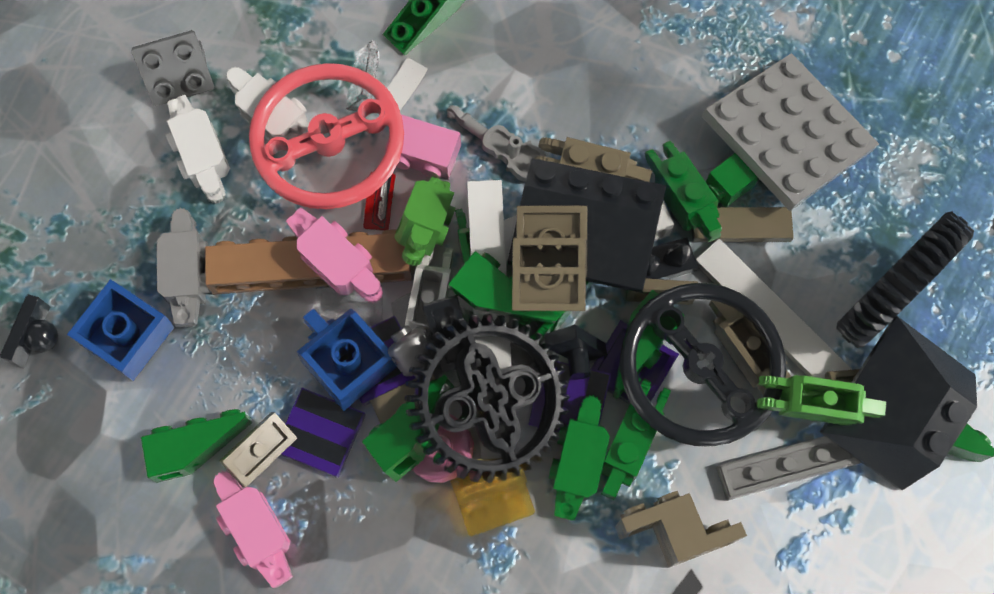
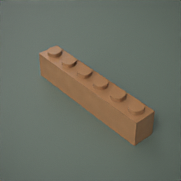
M385 230L382 234L368 235L366 232L350 233L346 239L353 246L359 243L372 256L369 261L371 262L373 274L380 283L412 281L411 265L403 261L402 258L405 246L398 244L394 238L397 230ZM296 236L285 237L282 241L269 242L266 239H252L246 244L220 241L215 246H205L206 286L213 295L330 287L301 259V254L297 250L298 238Z

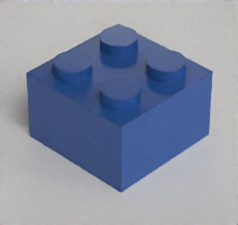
M110 279L67 335L134 381L175 326L161 312Z

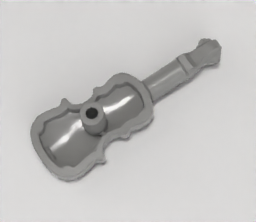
M450 105L447 109L448 118L456 119L462 128H465L482 140V149L488 154L493 155L495 159L504 161L507 165L506 171L511 172L520 181H526L532 158L536 156L546 157L545 152L539 147L532 145L530 140L522 143L520 137L510 133L504 126L496 125L487 129L474 120L469 113L462 112L458 106Z

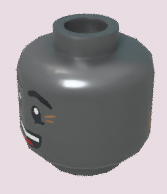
M406 325L391 336L394 343L389 347L388 354L404 376H413L409 372L410 367L421 368L423 365L416 361V354L429 356L424 350L423 344L425 342L433 343L435 346L437 344L425 327L420 326L411 329L409 325Z

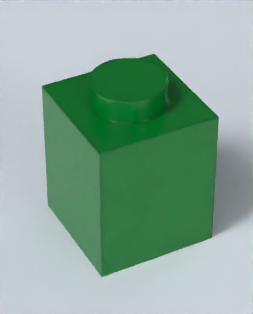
M734 153L709 173L706 183L718 199V202L724 207H728L753 188L759 178Z

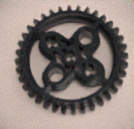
M953 211L945 213L837 322L836 329L842 334V337L856 348L864 347L973 238L974 230L968 225V222L961 216H957Z
M485 314L482 317V321L478 315L470 316L469 325L464 318L456 320V328L452 324H447L444 326L446 337L440 332H435L432 335L437 346L430 342L423 344V348L429 356L416 354L415 359L420 364H423L422 367H410L409 369L412 375L418 376L416 381H406V387L415 388L414 395H406L404 397L406 402H414L415 409L406 410V416H417L418 420L412 422L409 428L410 430H422V433L416 436L415 441L420 444L426 441L429 442L424 447L423 453L431 455L437 451L433 458V463L441 465L446 461L444 471L452 473L457 468L458 478L465 479L468 473L470 481L479 482L481 476L486 483H492L495 476L498 481L503 482L507 479V473L511 477L517 478L520 476L519 466L524 471L532 470L530 459L535 463L543 461L540 450L545 453L553 451L548 440L558 441L560 437L554 432V429L566 426L563 421L558 420L559 415H566L569 412L568 409L561 408V401H567L570 397L567 394H561L560 388L566 387L569 383L566 380L559 381L558 375L562 374L565 369L563 367H554L553 364L559 359L557 354L549 356L546 354L550 350L551 344L543 343L538 345L542 335L534 333L529 337L531 326L523 325L518 330L519 321L517 319H511L506 323L504 315L497 316L494 321L491 314ZM495 336L517 344L533 359L539 373H536L531 367L522 364L513 365L501 370L493 351L484 344L476 343L474 337ZM461 342L462 348L455 359V370L460 386L442 393L435 402L434 413L430 414L428 408V388L433 371L441 358L451 348ZM475 359H480L481 365L477 367V370H472L471 364L475 362ZM519 376L525 381V390L521 395L516 393L514 389V382ZM495 379H500L499 384H496ZM543 382L545 403L541 422L531 440L515 453L516 444L521 436V427L515 411L528 406L536 400L541 390V383ZM487 392H491L493 398L488 401L489 404H484L483 398L487 396ZM457 401L462 407V413L454 421L449 415V406L452 402ZM476 412H480L481 417H476ZM438 423L443 429L451 432H460L476 427L483 446L492 452L500 453L502 458L482 461L461 455L443 441L435 429V424ZM499 426H504L505 431L500 433L501 438L496 437L495 432L499 430Z

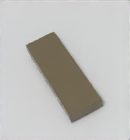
M717 207L720 213V217L717 220L722 226L721 237L718 239L722 242H791L794 238L792 210L789 211L786 207ZM698 228L692 229L693 242H708Z

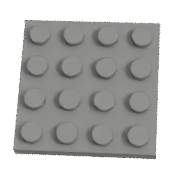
M792 53L707 107L701 115L789 211L796 208L851 168L879 145L869 132Z

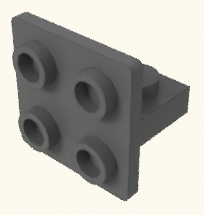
M193 30L138 45L131 49L153 106L166 104L167 101L182 95L190 97L214 89L201 41H198Z

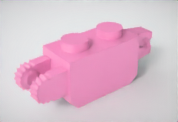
M301 207L286 220L287 225L298 238L297 250L301 254V259L338 295H350L355 291L362 298H365V301H368V303L372 302L373 304L380 301L383 291L380 281L373 274L371 262L369 261L372 256L359 243L353 246L346 239L348 236L347 232L336 221L330 224L323 216L317 219Z
M227 471L218 472V475H215L213 479V484L217 488L216 492L222 500L221 503L216 505L221 514L216 518L219 526L226 536L232 534L238 546L233 549L244 567L249 564L251 568L259 570L272 588L281 586L293 577L284 554L290 546L291 541L262 492L252 487L243 488Z

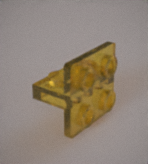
M480 458V459H477V460L490 461V460H497V459H481V458ZM523 468L520 469V476L510 472L507 473L506 480H502L500 476H495L493 482L490 483L484 481L482 476L479 482L470 481L469 473L465 479L456 477L450 480L468 535L471 537L535 514Z

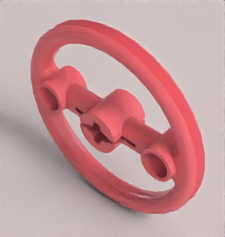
M331 63L310 65L297 69L273 84L255 108L249 130V146L252 159L267 185L284 199L297 205L315 209L345 207L373 194L388 180L395 170L404 142L402 116L398 104L390 91L367 72L355 67ZM327 79L342 80L365 89L375 98L363 101L357 112L337 119L332 114H318L309 122L308 132L289 140L284 137H274L265 144L266 125L275 106L292 90L304 84ZM371 113L379 114V117L376 119H366V116ZM386 126L389 127V142L380 164L371 175L351 188L330 193L310 192L289 184L277 173V171H288L294 166L296 159L315 151L322 156H335L344 148L346 138L363 131L376 134L381 132ZM329 133L330 136L324 137V134ZM278 151H288L284 157L274 158Z

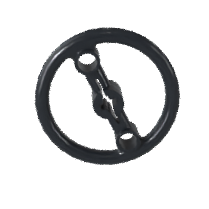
M690 283L665 290L649 300L638 311L623 339L620 354V372L624 389L631 404L639 416L653 429L679 443L693 446H718L729 444L745 437L757 429L771 415L773 410L758 408L752 393L746 389L738 388L722 370L724 359L720 349L710 343H699L685 327L684 316L679 309L674 307V304L692 299H707L721 302L742 313L755 326L764 341L769 357V376L785 378L786 356L782 340L775 325L754 301L740 292L725 286L711 283ZM665 316L671 317L676 322L677 328L675 330L665 329L660 323V318ZM647 326H652L654 333L659 338L670 341L684 358L682 366L685 376L691 382L706 384L722 402V412L724 416L732 420V425L715 430L687 428L663 416L650 403L640 385L636 369L638 343ZM708 360L709 364L707 367L705 366L700 369L697 366L698 361ZM766 388L763 397L779 400L782 389ZM731 397H739L744 401L746 407L744 413L733 410L730 404Z

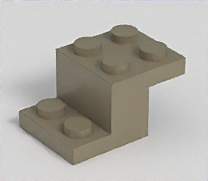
M517 206V238H513L512 311H586L587 206Z
M678 491L657 498L658 501L654 502V506L646 509L643 503L625 510L624 514L620 515L621 520L615 526L620 540L653 528L668 568L733 544L747 536L742 522L730 525L728 519L711 525L705 530L690 493L680 496Z

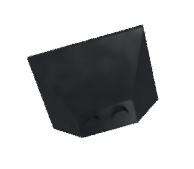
M896 316L888 324L851 382L864 386L866 398L885 401V416H880V418L864 417V423L847 426L825 422L820 433L896 488L904 490L940 467L977 408L976 375Z

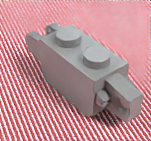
M180 207V209L176 208V211H173V214H171V232L163 233L157 239V292L171 305L174 325L183 328L197 326L200 304H206V293H210L206 286L205 246H209V244L198 233L196 221L191 217L190 212Z

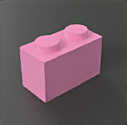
M401 115L404 128V142L396 167L404 170L412 168L421 171L423 175L429 178L434 176L438 179L441 177L449 180L461 148L460 132Z

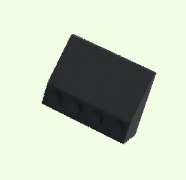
M532 158L520 206H587L586 281L643 293L666 185ZM517 221L513 238H517ZM513 239L508 257L509 265H513Z

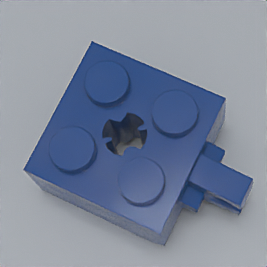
M314 308L303 316L305 324L313 333L308 336L310 341L297 351L299 359L343 411L397 368L388 354L389 348L352 308L337 320L331 318L327 322ZM348 355V358H350L352 355L353 360L342 362L341 357Z

